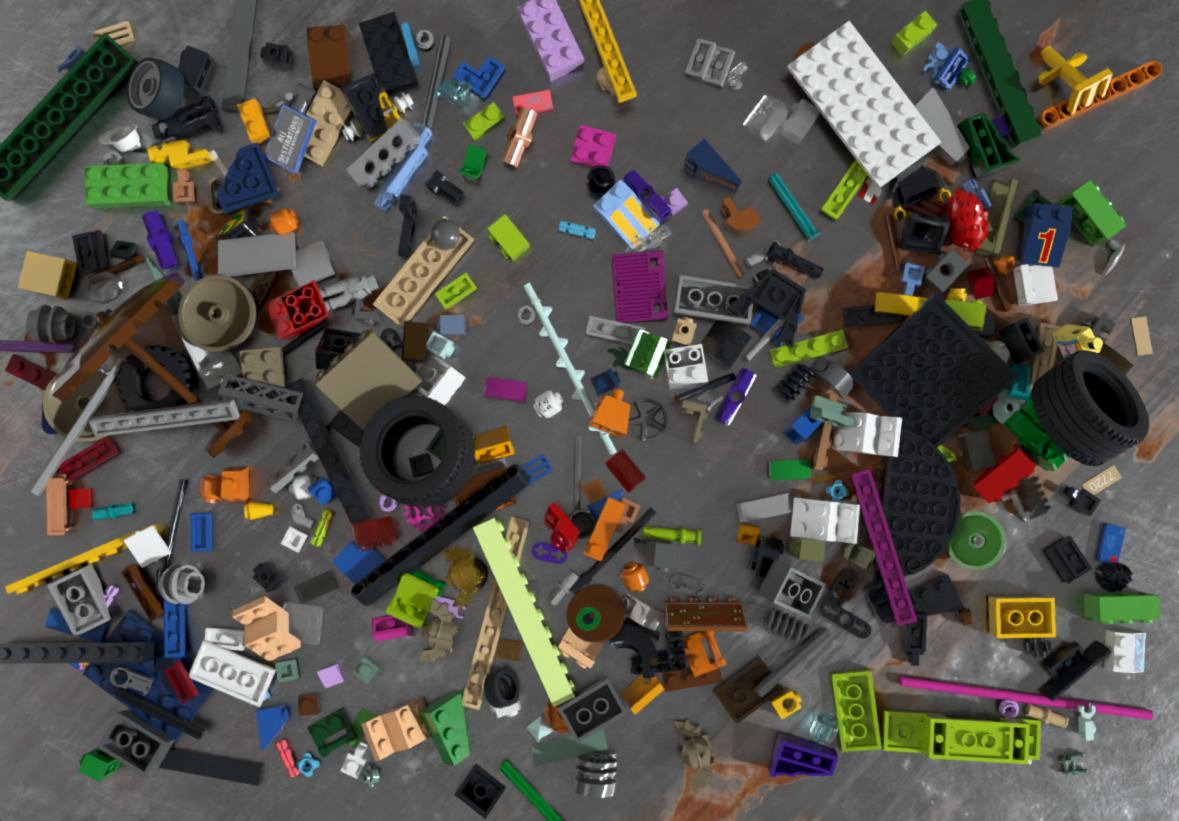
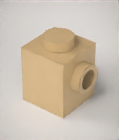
M678 318L671 343L684 347L690 346L697 324L693 323V320L690 318Z

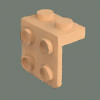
M569 627L559 642L558 648H560L559 652L568 658L572 656L577 659L576 663L579 666L591 669L595 663V658L606 642H584L577 638Z

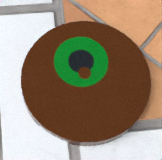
M601 585L588 586L577 592L569 602L566 615L567 623L574 635L584 642H606L613 638L623 625L624 605L620 597L612 589Z

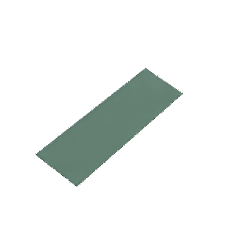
M604 728L577 744L572 736L530 745L535 766L608 749Z

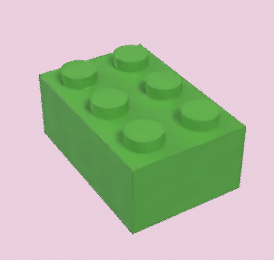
M1091 180L1078 186L1058 201L1060 206L1073 207L1072 221L1092 247L1110 239L1127 226L1124 223L1123 217L1112 208L1111 202L1101 194L1098 185Z
M1145 592L1084 593L1085 617L1092 618L1094 622L1113 624V621H1120L1123 624H1131L1133 621L1152 623L1153 619H1160L1159 595Z

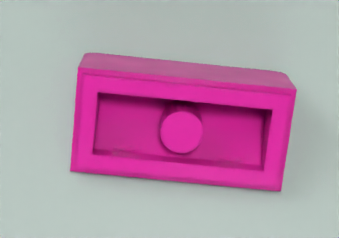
M391 615L372 618V634L375 641L413 635L412 625Z

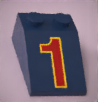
M705 138L687 153L684 167L689 174H694L699 179L733 193L739 190L742 181Z
M1033 203L1026 207L1020 264L1060 267L1071 228L1073 207Z

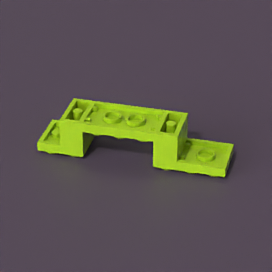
M884 710L883 751L923 753L930 759L1028 764V759L1040 760L1041 720L1009 719L1000 717L999 721L948 718L942 713Z

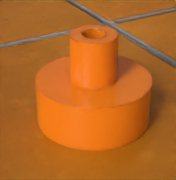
M1003 255L1001 259H995L994 266L998 267L999 273L1009 275L1014 267L1015 259L1013 256Z

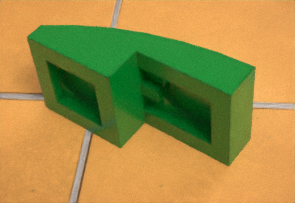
M810 459L769 461L770 481L811 478Z

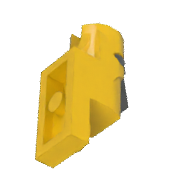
M174 137L157 142L147 148L151 163L170 164L175 170L214 162L212 154L207 150L196 149L192 153L188 142L177 140Z

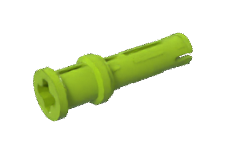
M644 525L643 538L679 541L681 544L693 543L697 544V546L701 544L702 529L689 530L685 527L670 529Z

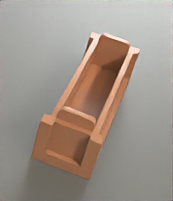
M54 474L46 486L47 535H64L65 531L70 529V526H67L66 483L69 482V479H66V474Z

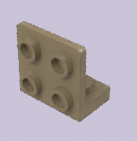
M683 400L679 408L683 410V414L690 416L697 414L690 442L691 444H697V441L702 440L704 430L701 429L702 422H706L709 411L706 410V405Z

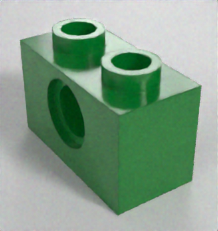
M96 748L82 756L79 763L81 767L78 772L100 782L115 773L120 761L101 749Z

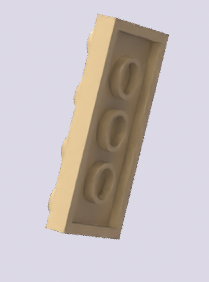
M323 81L306 115L317 120L304 154V157L322 167L344 128L343 125H346L352 113L341 90L326 81Z

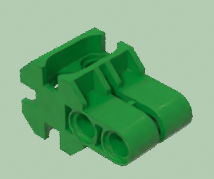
M1030 397L1019 408L1020 411L1017 410L1004 422V425L1020 441L1022 449L1027 454L1031 453L1038 466L1046 471H1056L1069 456L1052 441L1042 427L1034 411L1032 397ZM1043 446H1046L1047 448L1046 455H1043L1042 453Z

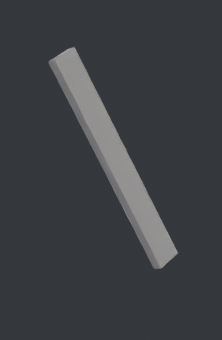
M121 358L116 360L30 490L31 493L37 496L42 494L88 424V420L94 415L117 380V373L121 374L122 369L119 367L121 363L126 364L125 360Z
M234 399L95 416L91 417L88 422L95 437L237 420L240 414Z

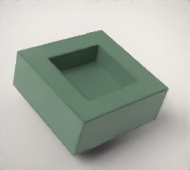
M364 656L352 673L368 684L380 669V666Z
M296 659L275 663L278 683L299 678Z

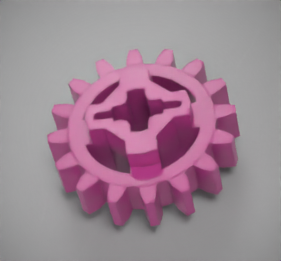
M405 505L404 508L408 509V512L403 515L409 516L406 522L413 523L412 529L418 526V531L421 532L423 528L425 530L440 520V517L446 515L442 513L446 506L436 505L437 514L434 513L433 507L428 506L427 512L430 515H422L423 511L421 508ZM413 508H414L415 511H416V517H415V518H414L413 513H412V509H413ZM427 518L429 520H432V522L428 524L421 523L424 519Z

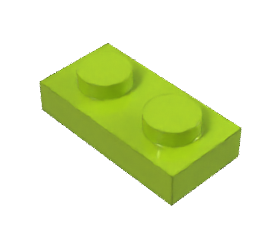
M493 102L465 121L463 125L471 137L476 140L504 121L505 117Z
M464 273L436 292L435 295L445 310L477 290V287L468 274Z

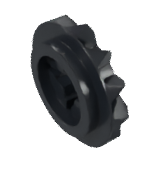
M1113 563L1103 570L1101 584L1106 590L1113 593L1115 591L1122 592L1123 588H1128V583L1132 581L1131 575L1133 573L1127 565ZM1118 575L1122 578V579H1117V581H1115L1114 579H1112V578H1114V577H1115V578L1118 577Z

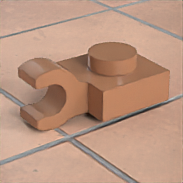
M177 169L178 182L173 183V202H195L194 183L188 182L190 177L189 171Z
M625 498L621 502L625 503L626 507L615 531L620 533L623 532L627 521L630 523L634 522L640 509V505Z

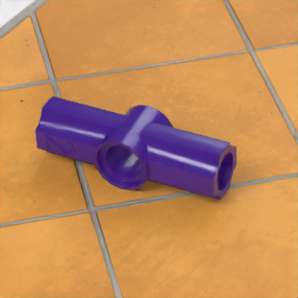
M635 170L629 171L622 181L636 194L660 222L670 216L672 209L654 191L653 187L648 185ZM652 193L649 198H643L644 194Z
M155 210L144 213L141 217L148 233L147 241L150 248L155 252L160 268L165 270L178 265L171 246L173 241L169 232L164 227L159 211Z
M741 368L715 419L730 426L740 405L745 400V396L757 376L748 369ZM734 391L740 394L738 402L731 399V393Z

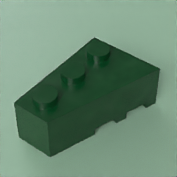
M984 112L968 117L957 125L970 147L967 153L977 178L1009 168L1021 161L1008 148L1010 145L1007 141L1004 142L998 135L999 131Z

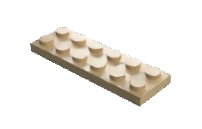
M459 227L460 238L456 246L445 251L433 245L430 232L373 305L404 329V321L412 319L474 242V238Z

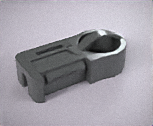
M123 665L115 668L110 674V681L113 685L125 689L130 687L144 692L143 695L149 692L154 681L153 677ZM115 674L123 676L128 680L120 683L115 679Z

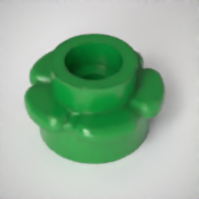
M966 68L964 71L961 70L960 82L964 86H972L973 82L977 79L974 72L969 68Z

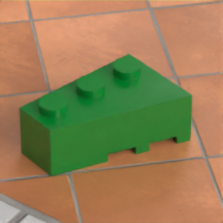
M450 691L419 713L443 763L455 766L468 757L470 751L461 693Z

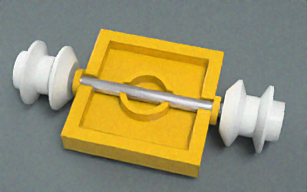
M385 91L379 94L387 129L386 132L401 119L397 113L398 109L402 113H405V108L407 107L412 109L411 105L414 103L409 94L405 95L402 92L401 98L395 96V104L391 103ZM351 120L349 127L343 125L345 129L342 132L347 140L351 139L354 142L355 136L361 138V130L363 131L359 123L357 125L356 122ZM383 133V134H381V135H379V136H377V137H375V138H372V139H370L369 141H370L371 144H372V143L376 142V141H377L381 136H383L385 133Z

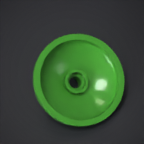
M979 511L966 512L960 515L956 532L948 543L947 550L953 560L962 567L972 570L986 569L1001 559L1006 548V535L1001 524L991 515ZM978 537L982 539V542L979 545L976 543V539Z

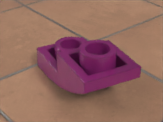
M487 377L484 397L524 402L527 383Z

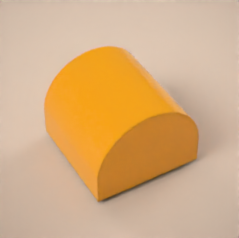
M740 523L737 532V542L756 545L760 534V527Z

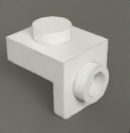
M517 699L516 703L508 707L495 708L492 705L490 707L493 714L496 713L498 718L505 715L508 718L517 715L521 705L519 699Z

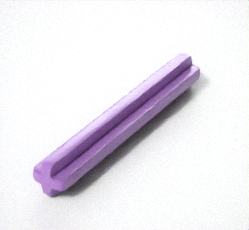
M0 340V351L74 353L76 350V345L72 342L53 344L51 342L41 343L38 341Z

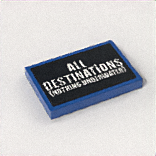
M282 104L264 157L292 173H298L317 120L287 104Z

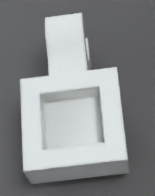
M360 742L355 753L350 751L340 771L358 779L367 761L362 756L368 744Z

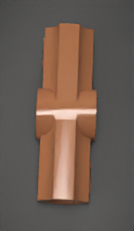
M521 107L515 125L508 131V144L501 161L514 167L518 166L524 149L531 143V130L538 113Z

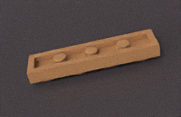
M830 393L826 396V399L840 403L837 400L838 395ZM821 423L812 465L813 470L823 471V467L826 468L828 463L826 452L827 449H830L832 443L830 432L834 430L835 426Z

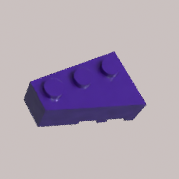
M779 732L768 765L770 777H776V775H788L789 777H795V775L833 776L839 757L835 748Z

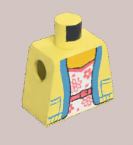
M1065 324L1053 334L1064 359L1081 350L1099 353L1103 345L1100 338H1095L1091 328L1085 326Z

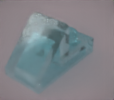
M445 78L437 95L443 99L454 101L461 108H464L472 92V85Z

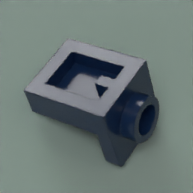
M608 369V371L590 378L597 396L618 388V382L621 381L617 371L613 372L612 369Z

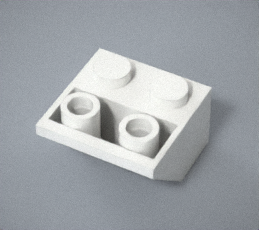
M702 344L664 351L669 390L701 385L708 382Z

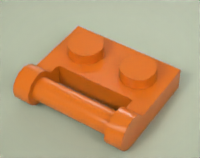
M702 631L684 638L686 658L694 677L727 665L713 636L714 631ZM703 638L707 639L716 661L710 664L701 639Z

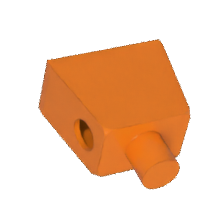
M613 389L611 396H603L599 400L587 425L619 438L626 435L630 404L622 401L624 392L619 389Z
M229 466L222 470L221 499L228 503H249V467Z

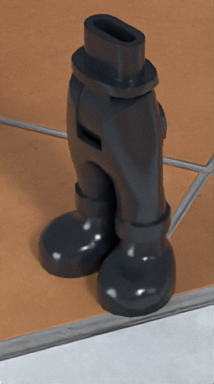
M204 96L198 104H191L176 111L171 117L165 120H158V123L151 125L154 137L156 139L162 137L167 139L169 137L183 136L197 128L204 127V125H209L214 130L221 129V122L213 112L216 111V106L211 96Z

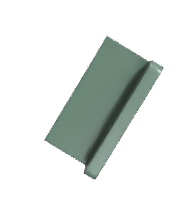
M813 396L810 412L811 419L838 428L853 426L854 419L845 416L846 405L820 396Z

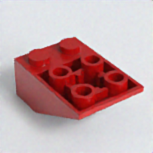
M315 280L265 303L279 339H292L330 316Z

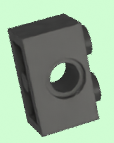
M953 249L947 253L943 251L936 258L938 262L935 266L930 265L924 271L925 276L922 278V281L935 293H943L969 265ZM940 267L946 268L947 275H943L940 272Z

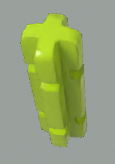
M328 509L323 510L321 514L322 519H319L314 532L315 536L311 539L312 545L321 546L322 538L325 537L330 524L329 520L332 519L334 512Z

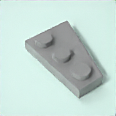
M307 441L305 444L300 445L295 452L296 454L291 459H286L282 464V468L269 477L267 483L270 490L277 493L293 479L295 472L304 471L310 460L315 462L319 458L314 446Z

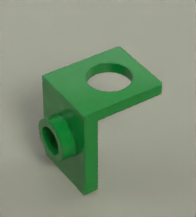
M469 144L464 166L459 170V174L477 179L482 173L487 149Z

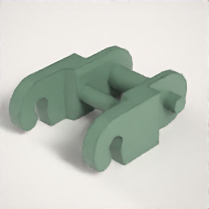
M1083 752L1067 754L1068 757L1064 756L1060 759V762H1063L1064 765L1062 774H1066V776L1073 774L1076 776L1083 774V772L1088 773V769H1076L1074 760L1080 758L1079 756H1085ZM1071 761L1073 769L1068 768L1067 762Z

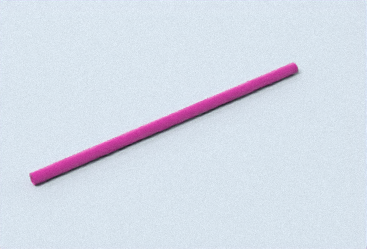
M900 677V686L1000 700L1012 699L1016 702L1078 710V705L1082 704L1084 711H1087L1089 703H1092L1095 706L1096 713L1147 720L1153 719V711L1147 709L1059 697L1051 702L1044 695Z

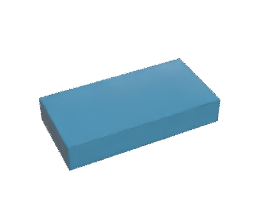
M407 22L402 23L401 27L413 66L419 65L420 61L410 26Z

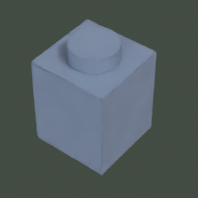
M440 315V320H437V331L443 337L466 336L465 316Z

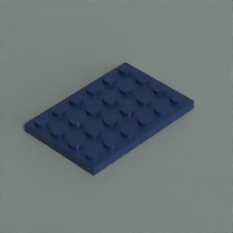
M132 610L127 611L105 642L155 641L154 661L90 663L82 673L115 699H117L115 697L117 690L121 688L113 685L110 681V674L115 668L123 665L154 678V681L146 695H143L144 692L130 687L126 689L190 722L215 689L191 679L199 695L182 704L164 670L181 660L189 674L196 657L185 650V657L164 658V634ZM115 674V679L120 683L128 680L123 676ZM117 699L149 724L174 738V742L183 734L182 731Z

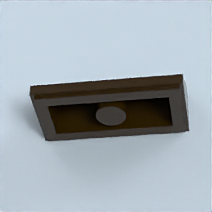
M404 321L402 359L416 363L425 361L428 324Z

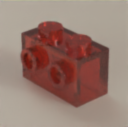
M391 516L354 523L351 526L355 550L361 549V552L372 550L373 546L380 545V548L391 546L392 542L396 539Z

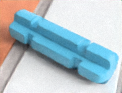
M563 220L560 221L558 227L559 231H568L570 234L586 236V238L590 239L594 238L596 232L595 228H586V226L575 223L569 224Z

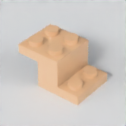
M266 596L232 610V617L245 625L244 646L267 661L274 660L301 647V641L289 633V613Z
M423 697L417 698L404 706L389 709L361 724L375 761L382 760L394 752L410 749L431 737L419 713L426 708Z

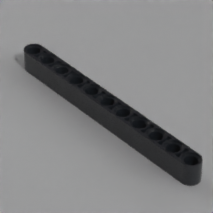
M518 464L509 466L359 580L352 587L351 595L364 606L374 603L399 584L404 573L412 574L524 489L530 481L529 476Z

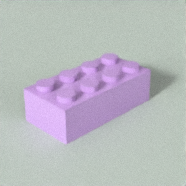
M531 0L517 7L518 16L550 82L584 66V57L556 0Z

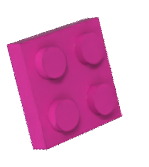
M580 125L570 163L589 168L600 164L608 166L616 134Z

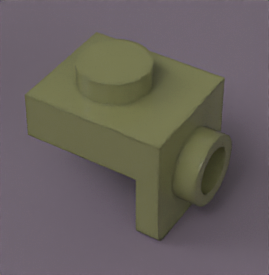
M848 543L843 551V558L866 570L869 569L875 557L874 551L859 544Z

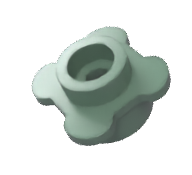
M367 764L366 771L363 772V780L365 783H368L369 788H373V784L378 783L379 773L376 767L371 768Z

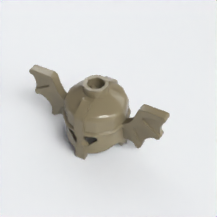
M435 598L432 600L430 611L438 617H434L428 624H423L421 635L425 637L427 645L433 648L422 650L421 663L424 661L434 663L439 657L445 658V650L452 652V637L455 633H458L456 622L451 621L454 613L447 609L445 602H438Z
M689 720L684 722L675 721L677 734L686 735L691 738L684 741L682 751L678 753L681 763H686L692 770L699 769L698 773L690 778L692 791L695 792L698 788L706 787L707 779L713 775L709 766L716 764L714 757H712L713 747L708 740L709 735H700V726L695 727L691 725Z

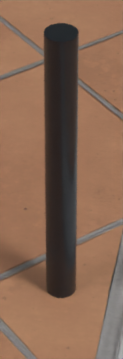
M734 373L727 374L674 396V399L677 403L733 381L736 376Z

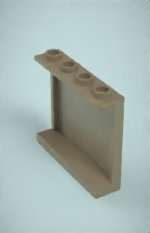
M373 327L369 331L367 329L359 335V340L355 344L350 343L344 349L345 353L342 356H336L330 362V367L319 371L315 381V385L363 431L370 418L374 416L378 409L390 401L406 396L422 382L421 375L416 370L413 371L375 333Z

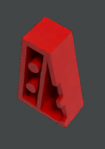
M1017 442L1012 445L1014 450L1006 456L1003 454L999 457V462L993 467L990 466L972 482L973 487L989 504L999 501L1006 490L1014 489L1019 484L1018 481L1020 479L1029 477L1035 471L1034 468L1036 466L1033 460Z

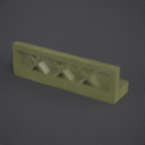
M994 179L992 181L988 194L992 206L984 210L988 211L987 221H989L987 229H989V232L981 245V249L974 250L975 254L991 258L1000 254L1018 180L1012 179L1009 182H1003Z

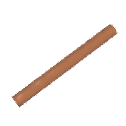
M704 210L701 213L738 279L745 275L709 210Z

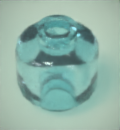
M828 714L816 716L810 729L815 742L824 745V743L829 744L834 741L839 729L836 723L837 720Z

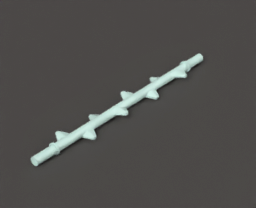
M528 283L523 287L532 302L531 305L534 306L543 324L539 335L550 337L560 357L555 364L556 367L566 368L576 388L572 399L582 400L591 417L598 402L590 400L580 381L585 372L584 370L574 369L564 350L568 340L558 338L548 319L552 308L541 305V300L538 299L531 284ZM591 426L588 427L589 431H598L601 436L600 439L602 438L610 455L617 452L609 437V433Z

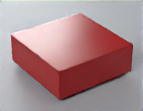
M91 488L69 490L70 509L92 507Z

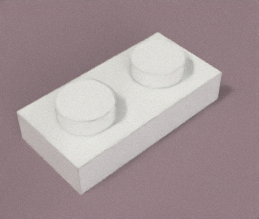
M206 627V641L230 650H244V630Z

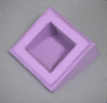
M338 663L317 671L325 688L344 682Z

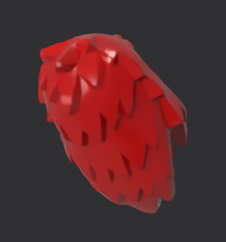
M956 189L954 198L951 196L949 199V208L947 209V216L951 223L948 234L952 238L953 243L958 247L964 248L965 251L981 249V245L989 232V229H987L989 221H987L988 211L983 210L980 201L977 200L972 192L969 195L964 190Z

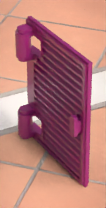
M663 250L612 254L616 321L623 323L668 319ZM650 258H656L657 267H651ZM659 303L660 313H654V304Z

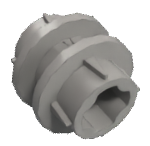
M41 305L38 309L31 310L28 313L26 330L30 337H35L38 342L46 343L50 340L53 344H60L63 340L70 339L73 336L75 319L72 312H66L61 306L51 308L49 305Z
M191 565L170 566L162 573L159 579V594H162V597L172 604H190L197 600L204 590V575H201L198 569Z

